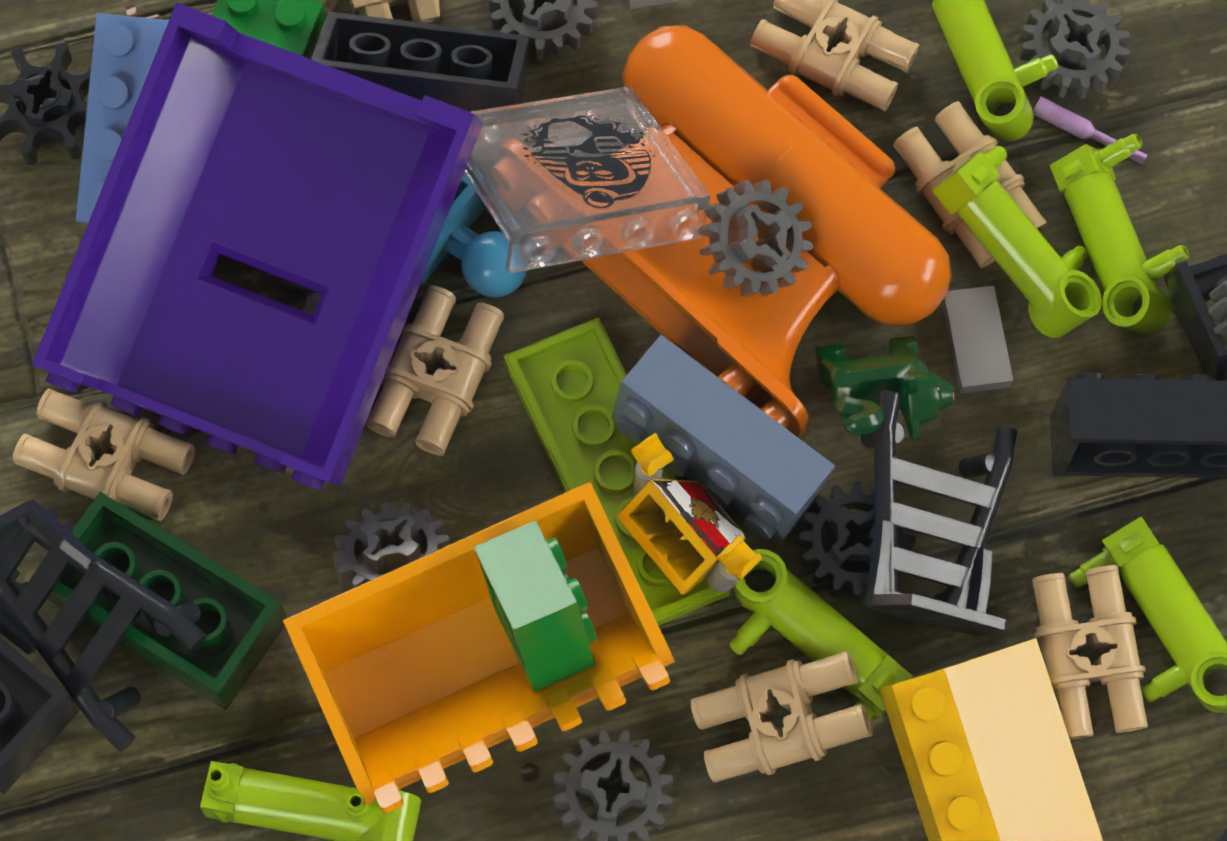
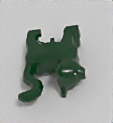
M915 336L891 338L889 341V355L868 356L854 360L843 357L845 356V348L841 343L815 347L820 380L831 389L833 409L845 419L843 426L847 432L852 434L865 435L873 433L881 427L885 419V413L878 405L880 391H894L901 394L899 410L902 412L908 433L912 439H918L921 424L935 420L943 409L954 402L952 385L935 373H928L926 364L918 358Z

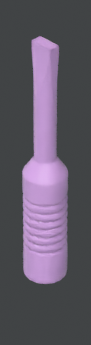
M1042 96L1033 110L1034 116L1048 121V123H1052V125L1080 139L1091 138L1105 146L1117 141L1096 130L1091 121L1077 114L1075 115V113L1056 105ZM1136 150L1129 158L1143 164L1147 154Z

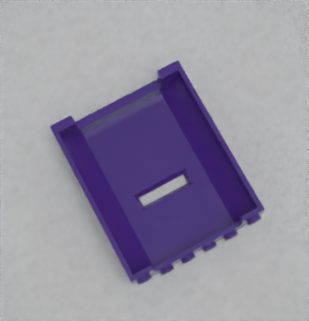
M176 2L32 365L48 371L45 382L76 393L79 384L95 388L113 395L110 405L140 417L142 409L146 408L161 414L158 425L188 436L191 427L209 433L206 444L236 455L239 446L257 452L254 463L283 474L287 466L293 468L294 471L291 479L309 487L322 490L324 482L341 486L483 123L474 113L424 95L422 101L239 33L223 19ZM220 254L322 293L314 315L213 277L212 275Z

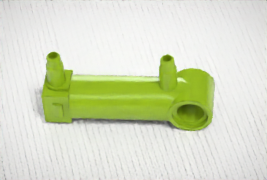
M933 0L932 9L985 129L991 137L998 141L1012 142L1019 140L1028 133L1034 119L1031 104L1023 87L1047 76L1049 72L1058 68L1054 55L1050 54L1043 58H1036L1014 68L984 0ZM1002 104H1015L1014 109L1009 114L1004 116L994 115L996 109Z
M1131 134L1124 139H1118L1103 149H1096L1085 144L1052 163L1050 168L1060 192L1064 193L1103 290L1102 307L1104 315L1114 325L1137 334L1152 335L1158 333L1169 322L1173 306L1170 296L1166 290L1157 285L1156 279L1167 274L1175 264L1188 260L1189 252L1185 246L1178 245L1171 250L1167 249L1149 260L1145 256L1114 181L1116 177L1112 168L1129 158L1133 152L1142 147L1141 138L1137 134ZM1142 295V307L1133 316V304Z
M996 146L984 154L980 151L956 169L932 192L951 215L955 212L1029 301L1028 311L1035 327L1042 334L1050 338H1060L1097 315L1101 309L1102 298L1099 288L1094 280L1078 270L1088 258L1087 250L1083 246H1076L1073 250H1069L1060 257L997 180L1000 176L997 169L1007 158L1006 150L1001 146Z
M1141 516L1103 539L1102 541L1105 545L1102 549L1103 552L1081 564L1079 569L1069 575V578L1075 588H1080L1088 583L1086 577L1087 570L1101 566L1118 565L1120 578L1176 664L1154 677L1149 684L1141 688V692L1147 702H1153L1159 697H1165L1188 683L1198 701L1206 709L1215 713H1227V694L1215 696L1205 689V681L1212 672L1217 670L1227 671V641L1166 547L1159 544Z
M765 549L753 550L756 554L759 553L762 560L748 574L755 570H766L775 578V584L768 591L755 592L745 583L747 574L733 587L736 599L740 604L754 613L737 631V635L730 642L729 647L736 654L742 655L750 646H754L769 627L772 626L813 662L848 651L856 667L858 683L843 688L854 696V700L857 701L854 706L860 704L865 706L870 720L874 716L882 718L887 711L879 688L914 676L790 572L779 555Z
M211 761L200 808L205 817L218 819L224 823H241L334 841H413L422 800L413 794L399 790L404 805L388 814H383L377 800L365 805V799L359 794L357 788L244 768L234 763L226 764Z

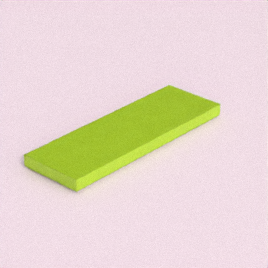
M597 317L503 355L504 364L564 493L587 482H591L658 626L729 596L730 590L716 592L709 587L707 578L688 593L682 595L616 517L635 497V467L638 462L631 453V449L638 444L625 438L617 429V422L611 419L621 382L627 374L600 318ZM663 467L662 476L671 480H677L675 474Z

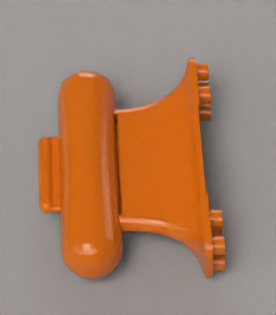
M686 25L661 26L640 38L629 54L622 74L625 93L636 112L656 128L649 136L634 145L633 147L635 148L626 150V152L632 153H620L618 156H614L615 158L648 155L645 151H634L642 149L649 153L651 157V170L640 193L637 191L618 195L607 189H588L585 193L601 191L609 194L612 199L639 193L628 199L614 201L610 207L595 208L586 204L583 195L578 194L555 177H564V173L552 172L553 174H551L547 169L566 170V180L574 185L610 186L632 182L636 177L632 168L650 167V163L631 165V168L626 162L620 160L629 171V177L623 180L575 181L571 178L568 168L543 167L531 154L513 143L507 144L499 151L498 167L490 173L492 181L499 189L491 197L492 202L497 210L509 220H512L523 211L535 222L527 230V233L540 250L548 253L559 244L576 261H582L662 336L804 442L809 415L803 404L791 390L790 371L800 340L821 307L838 290L868 318L886 327L912 326L931 315L947 295L952 277L949 255L937 237L880 189L895 173L893 160L798 77L785 75L767 90L704 34ZM649 157L626 159L625 161L628 163L649 161ZM601 170L594 173L608 175L612 172ZM649 170L638 171L637 173L640 175L648 174ZM586 171L576 172L579 175L589 174V172ZM597 176V177H601V178H605V179H609V180H611V179L613 178V176H612V177ZM749 180L752 186L757 182L769 180L771 193L783 187L787 188L789 191L785 202L789 206L801 202L803 208L796 216L799 222L808 221L812 225L810 229L802 232V239L813 244L812 250L800 253V257L808 264L806 270L796 273L792 272L796 281L793 285L784 288L778 286V292L762 296L760 291H758V294L748 297L742 296L741 284L728 290L725 289L723 283L726 274L722 271L710 275L708 270L715 262L713 255H700L699 251L704 246L710 244L709 237L698 233L699 227L712 223V220L703 212L704 209L712 204H719L716 194L728 188L734 190L735 184ZM588 198V202L592 205L599 207L608 205V203H599ZM759 207L762 212L770 213L764 208ZM742 263L744 267L754 271L750 264Z

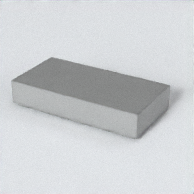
M986 286L948 291L942 300V306L959 393L1011 388L1014 380L995 287Z

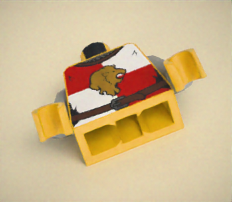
M656 433L652 434L631 449V453L638 462L635 467V497L616 517L682 595L688 593L705 578H707L708 586L716 592L729 591L762 560V557L759 553L756 554L744 542V533L734 523L731 513L727 509H723L702 484L697 481L671 480L662 476L663 467L672 462L674 458L670 451L665 449Z

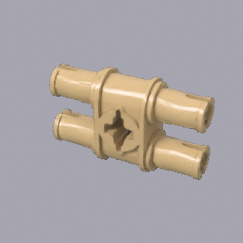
M774 0V11L811 27L810 33L800 37L762 19L752 36L750 48L788 65V71L791 72V75L796 77L801 75L831 89L834 96H843L847 93L884 112L887 110L896 93L898 83L859 65V59L870 55L907 73L918 54L920 44L907 40L881 27L882 22L878 20V17L872 15L870 18L838 3V0Z
M957 101L939 112L934 120L958 152L957 158L950 162H942L918 127H914L896 139L893 147L917 178L915 183L917 187L916 192L919 195L925 196L944 223L942 225L944 231H948L950 234L956 233L982 269L995 260L955 212L951 215L932 192L956 169L980 151L984 154L998 144L995 138H991L990 135L984 136L962 104ZM1005 159L997 169V172L1000 174L997 180L1041 232L1048 223L1023 191L1025 186L1023 182L1024 177L1021 174H1016Z
M430 285L412 324H406L401 331L400 341L381 382L383 388L366 424L370 430L381 436L395 438L411 400L420 398L431 402L432 405L415 442L420 449L430 454L443 456L460 417L467 416L473 409L472 399L483 374L489 372L492 366V358L488 353L504 320V314L492 305L477 303L461 340L454 342L440 337L456 303V297L453 293L442 287ZM438 364L445 366V370L437 369L435 371V369L438 367ZM427 370L435 371L434 375H428Z
M48 388L39 401L36 412L38 418L75 432L77 436L72 446L65 450L31 435L23 434L13 452L12 459L14 464L54 479V485L58 486L60 491L67 492L71 490L95 499L99 492H102L130 510L157 521H162L171 506L173 499L172 491L131 476V473L136 463L144 459L178 474L185 475L193 462L196 451L195 445L155 430L154 424L148 418L142 417L137 419L111 409L102 400L93 401L88 404ZM109 448L113 449V455L106 454ZM97 453L102 455L100 460H96L95 455Z
M1118 565L1101 566L1087 570L1086 577L1094 618L1090 619L1087 623L1079 624L1078 620H1072L1064 573L1042 575L1032 580L1040 626L1036 627L1034 638L1039 640L1041 654L1070 740L1088 738L1094 735L1085 690L1086 687L1090 686V683L1101 682V685H1107L1116 733L1137 731L1148 727L1139 682L1140 679L1144 678L1143 673L1146 670L1145 666L1140 665L1133 626L1137 624L1136 617H1133L1131 612H1126ZM1086 641H1089L1091 649L1108 651L1094 661V665H1091L1088 657H1079L1078 654H1071L1078 651Z
M845 651L804 665L800 660L795 661L792 659L787 661L786 666L751 677L748 674L740 675V678L736 679L735 686L692 698L690 700L691 709L699 729L704 730L746 717L752 731L749 732L748 739L704 751L705 765L710 779L716 783L759 770L762 774L771 775L775 773L777 768L810 758H813L815 761L821 760L823 756L827 755V749L873 736L869 715L862 704L821 717H816L810 705L815 695L858 683V675L851 654ZM780 705L791 712L790 715L783 718L784 727L782 729L771 723L772 719L779 716L778 707Z

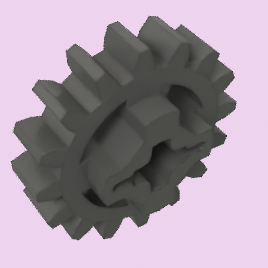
M489 0V12L492 13L491 27L493 30H501L500 32L529 36L528 49L535 50L537 61L543 60L546 50H552L554 55L560 59L563 58L564 45L568 44L571 48L578 50L581 48L580 34L591 36L593 32L592 19L597 18V2L594 0H574L575 7L572 5V0ZM510 7L514 9L515 16L522 18L521 24L513 17Z
M1044 0L1041 11L1036 9L1030 11L1027 25H1023L1019 41L1023 43L1019 59L1032 61L1036 58H1043L1052 54L1058 63L1056 70L1049 72L1047 76L1043 77L1040 86L1042 90H1046L1052 84L1059 86V97L1064 98L1069 89H1075L1078 97L1085 99L1090 86L1101 94L1105 91L1108 80L1116 82L1119 79L1123 69L1122 66H1125L1130 50L1125 48L1130 34L1129 31H1117L1123 18L1120 14L1108 17L1105 14L1108 7L1106 1L1094 7L1090 5V0H1080V2L1061 0L1059 5L1053 0ZM1047 30L1049 32L1047 39L1049 43L1048 46L1044 47L1042 35ZM1105 44L1106 57L1101 61L1099 58L1102 52L1100 46Z
M749 180L735 184L734 190L728 188L716 194L719 204L715 203L704 209L703 212L712 220V223L698 228V233L709 237L710 243L699 250L700 255H713L715 262L710 266L708 272L710 275L723 271L726 274L723 283L725 289L728 290L741 284L742 296L748 297L758 294V291H760L762 296L778 292V286L784 288L793 285L796 281L792 272L796 273L806 270L808 264L800 257V253L812 250L813 244L802 239V232L810 229L812 225L808 221L799 222L796 216L803 208L801 202L790 206L785 202L789 191L787 188L783 187L771 193L769 180L757 182L753 186ZM759 207L764 208L770 213L762 212ZM742 263L750 264L754 271L744 267Z
M387 502L382 503L381 513L376 515L366 508L361 510L363 518L361 523L347 520L344 523L346 535L335 536L336 552H333L332 555L335 572L339 574L342 589H353L450 545V539L448 535H445L442 520L431 522L430 510L425 508L414 515L412 514L410 503L405 502L399 511H392ZM422 545L427 548L425 555L421 554L420 547ZM360 554L363 555L364 559L361 565L358 562Z
M602 730L599 734L598 745L592 746L585 738H581L579 740V751L581 754L579 757L569 753L563 755L562 763L569 770V773H555L554 785L566 790V792H561L554 796V807L569 809L561 818V825L566 829L577 824L580 827L577 841H587L590 836L597 838V841H628L632 837H635L637 841H649L646 829L648 826L658 830L663 829L665 819L657 811L672 809L673 798L661 793V791L673 787V775L658 774L664 767L666 759L663 754L654 756L651 759L647 756L650 741L644 739L636 747L629 745V731L623 730L618 742H610L606 730ZM610 758L607 764L595 771L586 769L596 761ZM630 762L643 771L650 786H647V782L638 781L629 768ZM619 771L621 793L617 796L616 801H613L611 811L607 812L608 800H606L605 790H608L611 782H614L615 774ZM577 797H581V801L591 803L597 813L596 822L584 813L577 801ZM629 813H641L634 821L617 826L618 820Z

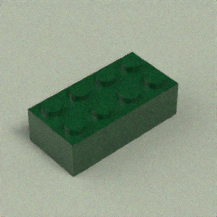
M99 492L75 525L72 534L92 553L176 607L186 602L195 603L200 609V619L194 624L207 635L205 641L196 650L191 652L173 634L169 636L160 635L154 626L155 619L141 612L120 642V645L224 710H227L284 628L283 620L287 619L282 602L104 493ZM69 565L47 599L62 608L84 574ZM105 588L83 622L98 631L121 597Z

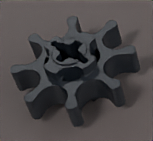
M64 42L57 43L55 57L49 64L44 66L29 64L21 48L13 49L11 54L17 69L21 73L14 82L0 84V102L9 105L6 112L0 116V141L13 132L26 134V139L20 146V150L28 165L36 164L39 148L51 140L64 143L72 159L80 158L82 152L77 139L72 134L76 127L86 123L87 103L84 102V99L89 93L91 68L79 75H72L66 72L72 62V56L68 45Z

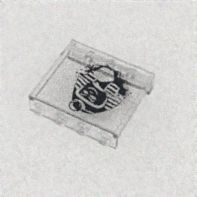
M630 86L471 112L480 119L483 126L464 173L509 241L506 270L509 274L703 238V235L698 233V228L705 225L707 215L703 211L709 206L710 194Z

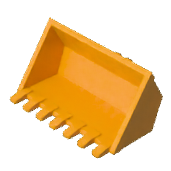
M587 482L283 620L359 794L364 797L365 805L377 800L383 814H388L401 808L404 802L399 789L422 779L428 793H433L446 787L449 782L443 769L467 759L472 772H479L491 766L493 760L488 748L511 738L518 752L535 746L538 740L532 728L555 718L562 731H567L580 725L582 719L577 707L599 698L607 711L625 704L626 698L620 687L639 678H643L650 690H656L670 683V678L664 667L675 662L591 482ZM536 520L546 540L553 537L557 539L568 565L565 571L569 579H577L589 607L585 611L592 622L598 640L589 644L595 666L534 692L495 612L474 546Z

